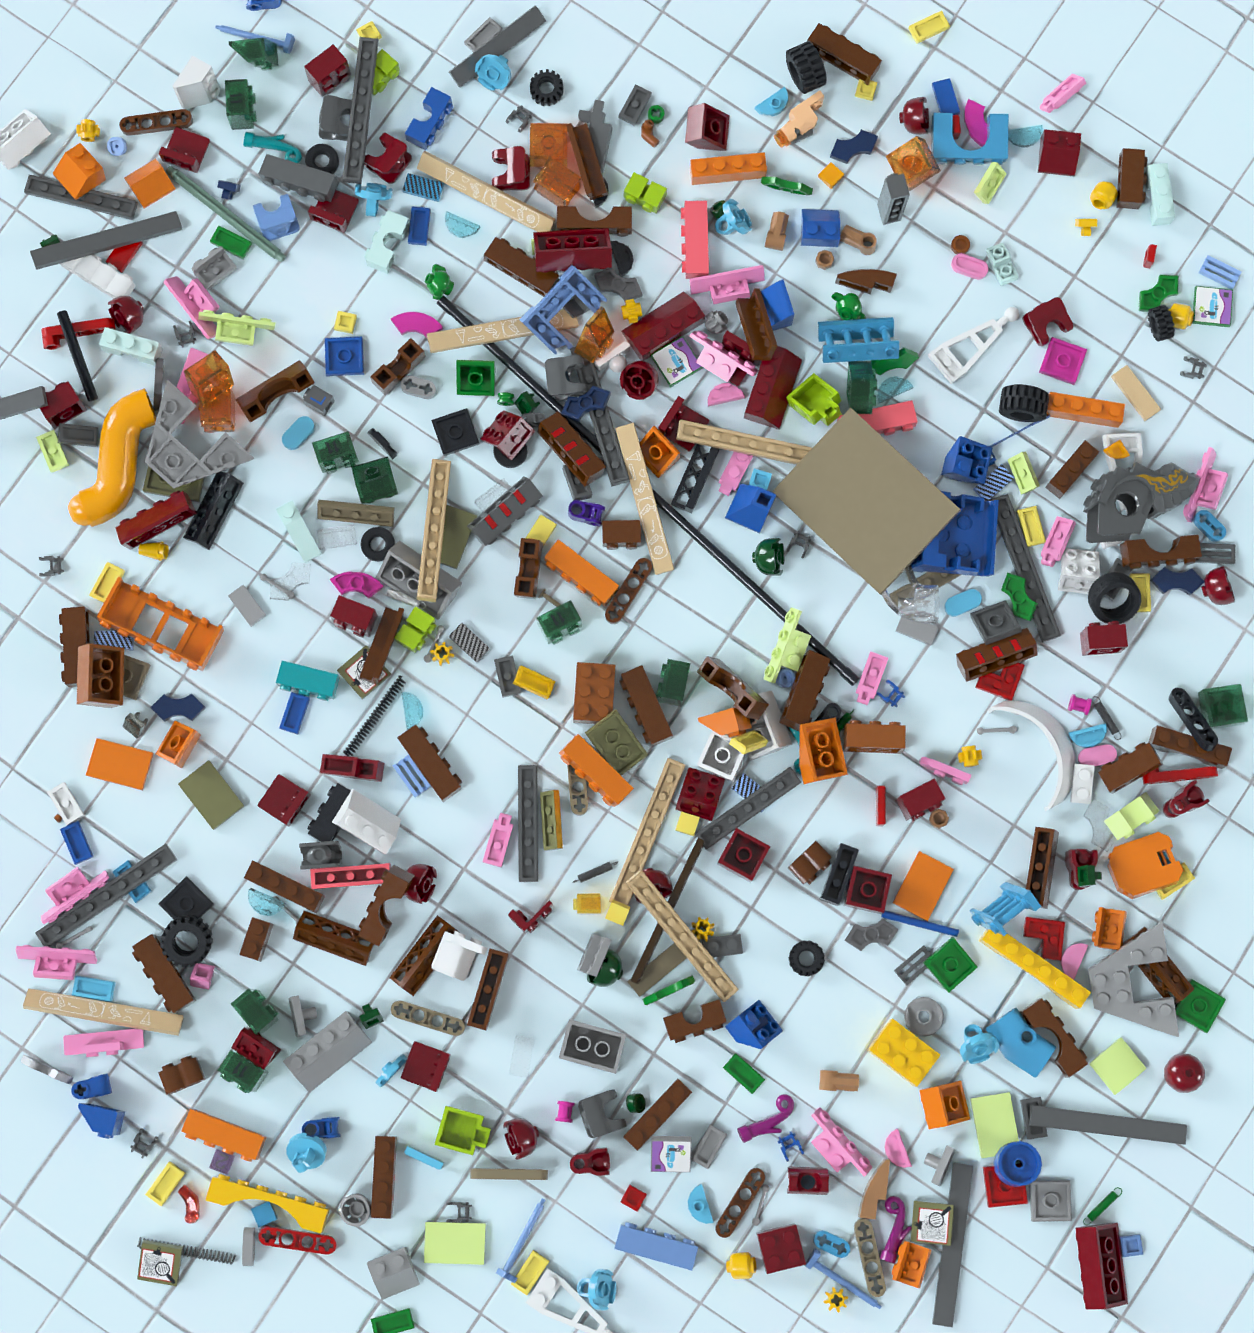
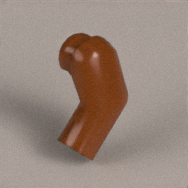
M645 120L641 126V137L655 148L660 141L653 135L654 123L652 120Z

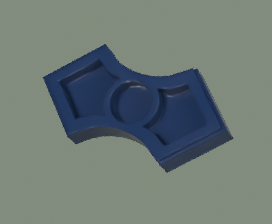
M861 129L858 135L852 139H837L830 158L848 164L850 159L858 154L871 155L878 136Z
M592 386L582 396H568L561 414L567 418L580 421L586 413L592 410L604 411L611 392Z
M1164 567L1150 579L1162 594L1169 590H1181L1191 595L1204 583V580L1192 568L1186 572L1178 573Z
M191 693L182 699H172L163 694L150 708L165 722L175 716H183L193 721L206 707Z

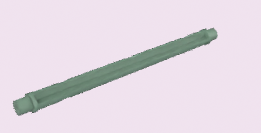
M172 166L166 169V173L171 176V179L273 259H277L280 262L285 259L286 255L278 247L181 171Z

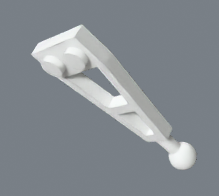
M1009 307L1006 309L1004 316L998 321H995L993 318L943 342L928 354L929 359L949 383L953 384L968 372L1003 331L1001 327L1007 322H1014L1019 318V310L1015 307ZM991 327L994 333L983 343L976 334ZM969 338L979 350L963 367L948 348Z
M1141 433L1105 434L1102 436L1104 449L1114 442L1121 440L1128 453H1134V463L1137 462L1142 465ZM1104 452L1109 471L1114 472L1117 468L1115 459L1109 457ZM1118 500L1121 510H1126L1127 516V508Z
M548 1268L525 1302L542 1315L586 1333H614L606 1328L608 1323L565 1279ZM560 1285L581 1305L573 1319L546 1309ZM585 1310L600 1324L597 1330L578 1322Z

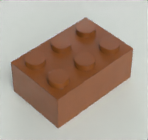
M91 643L79 646L76 705L103 708L122 706L124 648Z
M577 662L573 723L596 724L613 711L615 664Z
M852 720L843 729V752L901 754L905 750L906 725H901V722H889V725H881L880 721H870L869 724H862V721Z

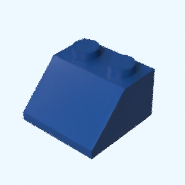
M802 209L801 246L838 247L840 241L839 210Z
M782 279L761 291L773 331L792 326L795 315L784 280Z
M89 1103L78 1104V1108L92 1132H97L98 1137L109 1139L120 1135L125 1111Z

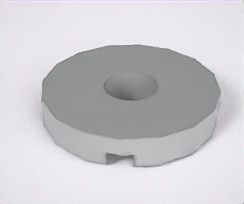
M920 997L912 1000L904 1011L906 1027L918 1036L933 1035L943 1024L944 1014L941 1006L929 997ZM921 1011H926L929 1014V1020L925 1023L919 1020L918 1016Z

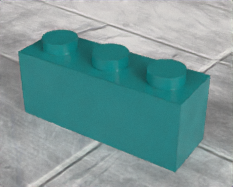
M281 661L276 684L280 686L279 689L291 692V689L299 691L298 694L309 697L310 694L317 695V699L328 701L329 699L334 700L340 677L335 673Z

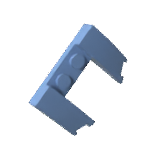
M573 265L559 277L560 281L535 307L532 306L519 319L554 354H557L556 348L566 345L567 349L573 347L549 321L574 295L599 319L603 314L598 311L601 301L607 302V299Z

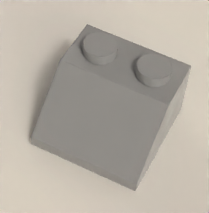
M406 1247L367 1262L373 1283L382 1300L420 1285Z

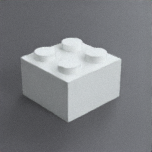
M712 730L697 766L734 783L746 754L743 755L729 744L731 741L729 736H721Z

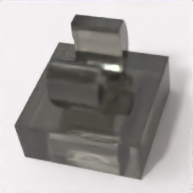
M140 712L134 715L129 713L125 717L122 726L136 739L142 735L148 722L147 718L144 721L138 719Z

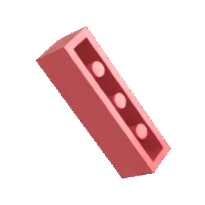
M685 201L684 207H681V219H684V225H681V237H685V243H681V254L685 255V261H682V273H685L686 279L709 275L707 201Z
M912 400L856 412L875 431L885 436L892 435L898 430L903 432L911 431L918 422Z
M391 863L310 869L312 889L382 884L383 880H381V877L386 869L390 870Z

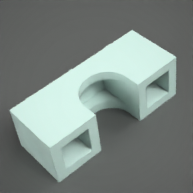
M1168 163L1149 165L1144 174L1147 175L1146 189L1151 191L1152 197L1149 208L1152 226L1171 224L1175 218Z
M390 210L381 217L380 229L374 233L371 249L368 248L364 256L367 266L386 274L390 271L395 254L394 251L385 247V243L392 238L403 241L410 226L409 218Z
M106 327L99 343L104 352L122 356V354L131 355L140 362L154 366L156 359L161 357L163 351L159 342Z

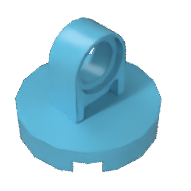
M490 54L483 56L475 66V73L477 72L479 76L478 81L489 90H503L511 80V70L507 64L508 59L502 55L499 57Z
M367 183L366 186L362 187L361 184L355 185V195L367 199L366 216H377L379 200L391 199L392 188L386 190V185Z
M729 199L723 204L724 215L715 223V229L720 234L729 235L736 230L743 235L751 231L750 226H752L747 212L744 208L740 210L736 206L739 203L734 199ZM724 221H727L728 228L722 231L721 225Z
M974 1024L965 1027V1042L959 1050L964 1062L968 1060L970 1064L981 1063L990 1058L989 1054L993 1051L995 1053L998 1051L999 1043L996 1036L991 1033H983L981 1028ZM970 1031H974L978 1035L969 1037L967 1034Z
M307 1133L293 1136L286 1148V1154L298 1173L322 1165L327 1151L324 1142L319 1137L314 1136L313 1138L307 1136Z
M597 1269L591 1279L584 1278L577 1285L578 1294L589 1298V1302L595 1310H608L607 1306L609 1303L613 1304L616 1281H612L611 1276L613 1273L608 1269ZM589 1283L588 1293L585 1294L584 1286Z

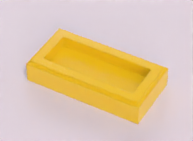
M521 665L513 684L542 698L549 699L556 681Z

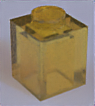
M600 893L577 894V898H573V910H577V915L601 914Z

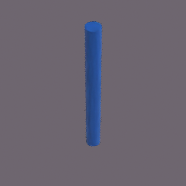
M886 910L881 915L885 919L957 937L959 929Z

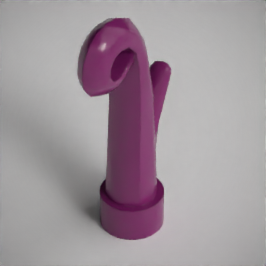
M783 1094L777 1098L776 1106L780 1113L748 1126L744 1125L737 1128L742 1142L746 1143L759 1135L781 1133V1129L773 1127L787 1119L794 1110V1101L791 1096ZM783 1100L787 1101V1108L781 1106Z
M890 1196L885 1201V1209L888 1213L897 1215L886 1246L881 1252L880 1260L895 1264L898 1249L912 1227L908 1226L903 1230L906 1215L904 1202L897 1196ZM895 1202L898 1208L892 1209L891 1203Z

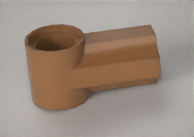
M779 211L773 212L765 248L783 251L789 215Z
M846 224L840 235V241L859 249L864 255H871L875 252L877 239L872 233H864ZM868 241L873 245L867 247L863 243Z
M820 1070L819 1090L858 1091L859 1074Z

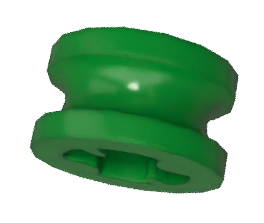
M659 105L651 106L648 110V120H652L654 124L661 123L664 119V109ZM653 111L655 113L660 112L659 117H653Z
M507 392L498 393V405H514V401H512L514 394Z

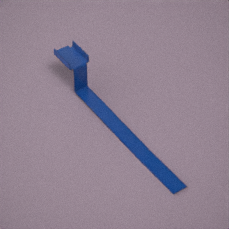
M1042 421L1034 422L1022 428L1021 430L1009 435L1008 437L990 445L989 447H993L1007 440L1008 438L1020 433L1021 431ZM993 452L991 454L993 458L990 459L989 466L995 464L996 461Z

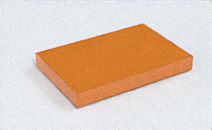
M96 738L86 776L143 791L154 753Z
M918 851L892 903L928 921L954 869Z

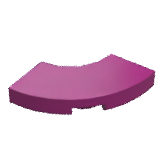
M968 99L964 110V123L970 137L983 147L987 141V124L983 114L985 106Z
M406 312L391 318L392 323L401 335L408 332H417L427 338V333L443 330V326L437 320L424 313Z
M344 572L330 579L341 595L348 592H359L369 599L384 587L374 577L360 572Z

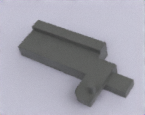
M595 100L593 111L579 110L578 118L581 122L590 123L589 130L601 171L604 173L613 127L611 124L604 123L606 114L603 112L605 102Z

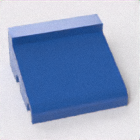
M941 491L961 511L908 566V571L982 577L994 575L999 500L984 501L982 497L964 494L951 496V492Z

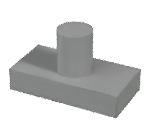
M299 995L288 998L295 1035L300 1037L306 1035L304 1021L316 1019L317 1011L315 1007L301 1009Z
M946 1145L941 1158L927 1153L924 1164L936 1169L931 1183L941 1186L956 1150Z

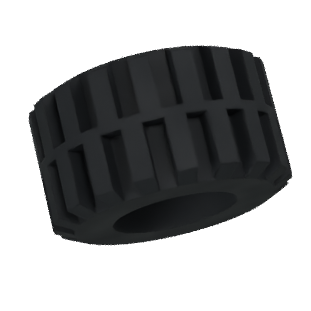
M809 41L786 51V63L794 84L803 94L826 85L827 77L823 61L817 49Z
M1014 384L1005 386L1001 392L999 413L1008 419L1019 422L1042 421L1046 419L1050 395L1045 390L1031 385Z
M187 914L182 917H176L167 925L161 936L162 942L160 945L163 948V955H167V960L169 962L172 960L174 962L173 965L178 966L180 964L184 968L187 965L193 967L196 963H201L208 955L213 943V938H211L212 931L208 929L209 925L207 923L204 924L203 919H197L195 915L189 917ZM181 931L192 932L198 940L197 948L192 951L182 950L176 943V935Z

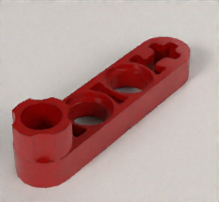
M113 318L72 323L76 337L103 333L105 327L116 330L115 319ZM61 325L41 329L44 349L55 350L61 347L60 340L65 339Z
M1217 766L1159 772L1158 767L1144 775L1142 779L1143 785L1218 777Z
M265 1225L258 1232L259 1241L266 1246L325 1255L333 1253L336 1249V1241L329 1235L272 1227L270 1225ZM267 1230L273 1235L269 1240H265L262 1237V1234H266ZM277 1231L280 1232L279 1237H278L279 1243H275V1241H276V1236H277V1234H276ZM286 1233H290L293 1236V1242L289 1245L282 1242V1236ZM306 1236L313 1239L312 1246L308 1248L302 1245V1239ZM316 1237L320 1238L319 1242L325 1243L329 1239L330 1243L333 1244L328 1250H325L324 1246L318 1245V1249H314L317 1244Z

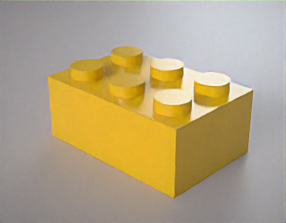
M893 1018L887 1022L867 1050L914 1087H918L940 1057L938 1052Z

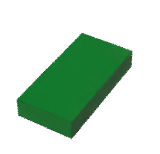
M219 225L210 239L211 244L217 247L222 246L225 251L243 260L252 245L251 241Z
M736 1053L723 1066V1069L751 1094L765 1080Z
M410 1308L370 1319L374 1333H399L415 1328Z

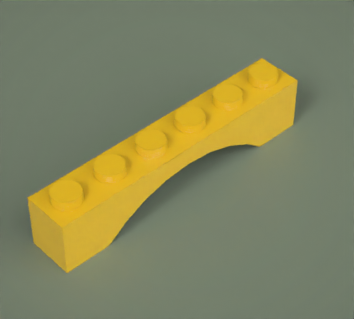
M986 929L979 939V942L1023 969L1075 1009H1080L1091 993L1009 934L1003 936Z
M224 1174L212 1177L205 1201L223 1206L245 1199L268 1201L289 1212L301 1228L320 1234L324 1231L330 1210L325 1208L326 1204L315 1201L314 1204L306 1202L307 1198L295 1196V1199L287 1197L288 1193L276 1190V1193L269 1192V1188L262 1185H257L255 1188L249 1186L250 1182L241 1179L234 1182L230 1180V1176Z

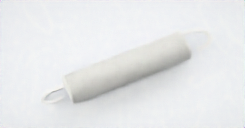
M389 588L387 595H385L413 607L420 605V600Z

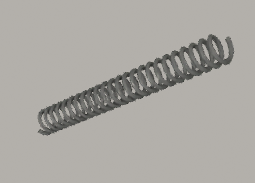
M141 1237L139 1238V1242H138V1245H137V1247H139L140 1249H141ZM183 1245V1257L186 1255L187 1257L190 1256L191 1258L194 1257L195 1259L197 1257L198 1259L202 1258L203 1260L206 1258L207 1261L210 1259V1261L214 1260V1262L218 1260L219 1263L222 1261V1263L226 1262V1264L230 1263V1265L233 1264L236 1257V1254H234L233 1260L231 1262L232 1253H230L229 1259L227 1261L228 1252H226L225 1259L223 1261L224 1251L222 1252L221 1258L220 1251H218L216 1258V1250L214 1251L212 1257V1249L210 1250L209 1256L208 1249H206V1253L204 1256V1248L202 1249V1253L200 1255V1247L198 1248V1252L196 1255L197 1247L194 1248V1252L192 1254V1246L190 1247V1251L188 1254L189 1246L187 1245L186 1251L184 1253L185 1245Z

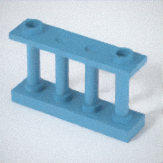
M893 317L818 322V342L826 341L827 344L823 345V363L899 358V340L891 341L890 337H894ZM883 338V341L872 342V339ZM864 339V343H853V340ZM845 340V344H834V341Z
M1008 882L1000 886L1003 891L1002 895L984 910L978 911L974 908L969 910L973 915L971 919L977 926L980 925L993 931L995 934L998 933L1003 936L1007 933L1002 926L1024 909L1037 911L1042 907L1031 891Z

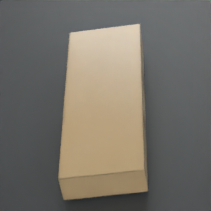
M1128 365L1111 376L1144 421H1147L1161 410Z

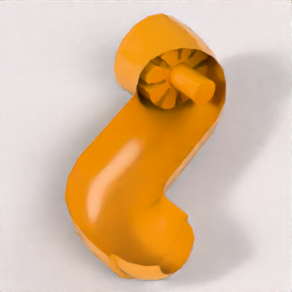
M145 388L121 398L110 408L104 418L100 435L97 480L93 486L80 490L79 494L75 495L68 505L70 516L78 525L94 527L116 517L127 506L132 497L136 480L139 436L143 429L154 426L156 422V415Z

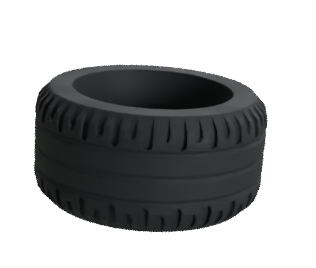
M1111 572L1102 575L1092 583L1088 592V603L1094 615L1100 621L1107 624L1108 622L1119 621L1122 624L1137 614L1141 606V593L1131 577L1121 572ZM1114 588L1129 590L1126 601L1119 607L1106 609L1100 606L1103 596L1108 591Z

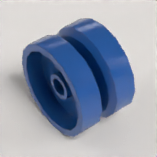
M1022 1141L1011 1142L1001 1147L996 1153L993 1163L999 1180L1013 1187L1029 1185L1035 1181L1042 1167L1041 1156L1036 1148ZM1017 1160L1021 1162L1020 1168L1015 1165Z

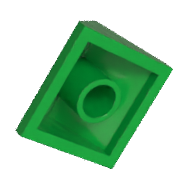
M456 360L457 395L495 396V361Z

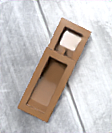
M883 1159L870 1177L863 1192L858 1217L876 1220L878 1199L886 1200L890 1167L889 1159Z

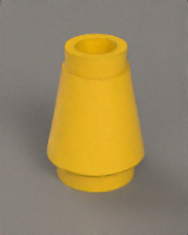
M163 542L141 543L138 552L139 555L162 561V559H167L169 547Z

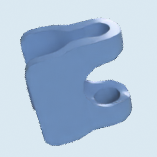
M288 194L280 196L281 205L272 212L266 211L261 203L253 205L262 234L269 241L300 230Z

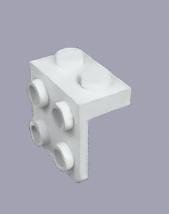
M457 931L454 934L445 932L433 960L432 969L464 981L467 978L476 952L485 955L488 948L481 946L482 941L472 937L470 941L466 940V935Z

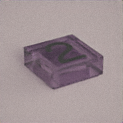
M216 1149L209 1168L228 1175L235 1155H230Z

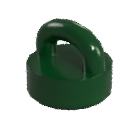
M724 200L716 202L710 209V213L716 220L724 215L723 204L726 202Z
M633 1093L627 1096L626 1106L631 1113H641L645 1109L646 1101L641 1093Z

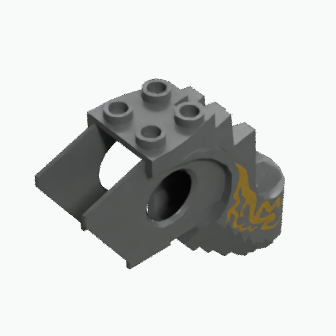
M1135 462L1132 468L1128 467L1125 470L1117 467L1114 472L1109 471L1107 474H1103L1098 480H1094L1090 487L1093 491L1083 503L1085 506L1083 512L1087 513L1086 541L1089 543L1129 540L1131 534L1137 533L1140 535L1146 519L1157 518L1188 499L1197 488L1200 476L1193 472L1190 474L1172 462L1163 465L1156 471ZM1116 500L1121 501L1125 505L1127 516L1118 512L1115 504Z

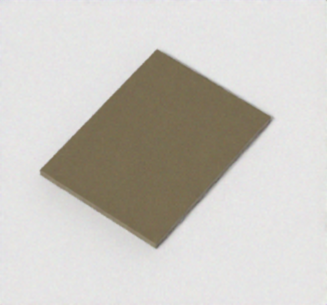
M851 407L772 491L880 595L961 511Z

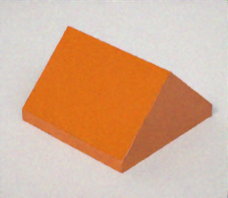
M156 158L124 177L144 209L176 190Z
M655 426L640 441L645 464L657 478H660L680 460V452Z
M174 721L155 754L182 769L201 734L184 724Z

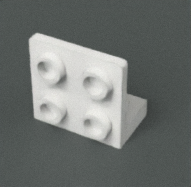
M1065 548L1061 557V575L1058 582V591L1088 594L1092 583L1100 577L1099 552Z

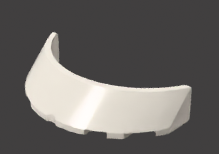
M1003 701L988 709L989 714L996 710L1009 711L1014 715H1021L1029 719L1043 731L1056 754L1058 762L1056 790L1049 805L1044 807V810L1047 811L1062 803L1072 786L1075 763L1074 750L1069 737L1065 734L1064 728L1048 712L1029 703Z

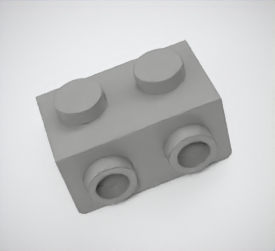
M220 246L219 248L212 249L204 259L197 260L191 269L208 291L234 272L237 266L225 253L222 246Z

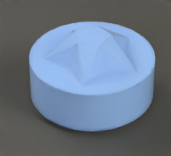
M112 137L107 143V149L110 154L120 156L126 152L127 143L121 137Z
M789 668L780 669L776 679L777 685L782 688L791 687L795 679L794 672Z

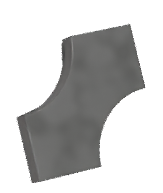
M608 268L594 274L600 292H614L621 296L624 302L625 300L637 299L643 296L635 277L623 278L617 275L613 268Z
M157 358L155 363L154 410H159L162 400L164 362L162 358Z
M883 918L876 925L870 927L854 924L844 941L859 951H862L871 943H883L888 946L897 933L898 928Z
M24 1054L20 1060L26 1066L61 1082L71 1084L74 1078L61 1070Z

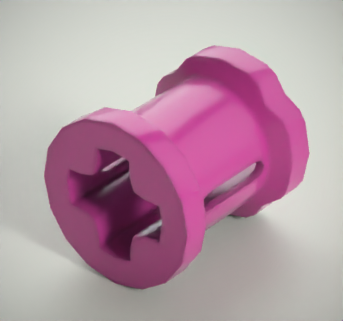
M1072 694L1068 711L1075 710L1088 715L1092 699H1083Z
M558 1101V1117L555 1118V1121L573 1123L571 1115L572 1107L575 1106V1103Z

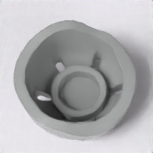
M358 1193L351 1194L342 1200L339 1213L346 1224L355 1227L362 1226L370 1217L371 1204L364 1195Z

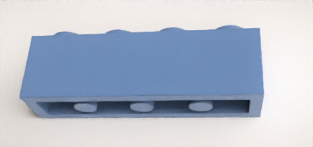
M626 1222L625 1225H620L614 1249L693 1270L698 1246L694 1245L695 1241L683 1238V1241L675 1239V1235L664 1233V1236L656 1234L657 1230L645 1227L644 1231L636 1229L637 1225Z

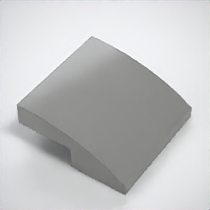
M591 934L577 970L597 977L612 940Z

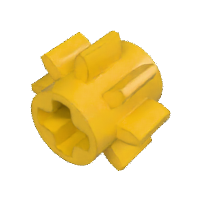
M84 119L81 121V125H76V134L84 142H94L95 137H100V128L98 125H95L96 122L94 120Z
M634 299L625 300V305L621 306L623 320L628 319L629 324L638 322V317H642L640 302L635 303Z
M445 642L440 646L435 643L436 649L430 650V653L435 655L432 661L438 660L440 666L445 662L450 664V657H455L454 654L450 653L453 647L449 646L447 648ZM442 650H445V653L447 655H444L443 658H440L438 653H441Z
M975 745L962 747V752L958 754L959 763L964 762V767L979 765L978 760L983 759L981 750H976Z
M698 917L697 923H691V926L695 928L692 930V933L696 934L698 940L704 939L707 942L709 935L714 936V932L710 930L714 928V923L710 924L708 917L705 920ZM700 927H703V929H706V932H703L702 930H699Z
M832 1287V1292H825L828 1297L823 1303L830 1304L828 1307L829 1311L834 1307L839 1313L841 1306L847 1307L844 1304V1300L848 1299V1296H842V1288L837 1292ZM835 1294L841 1298V1300H838L837 1305L831 1302Z

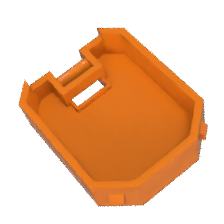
M1156 832L1113 848L1112 853L1108 856L1107 867L1118 892L1130 899H1135L1177 884L1184 870L1180 862L1175 861L1171 851L1173 845L1169 836ZM1165 851L1169 858L1170 864H1167L1166 859L1164 857L1163 852ZM1157 853H1159L1160 858H1161L1162 863H1163L1164 866H1162L1161 861H1160V859H1159Z

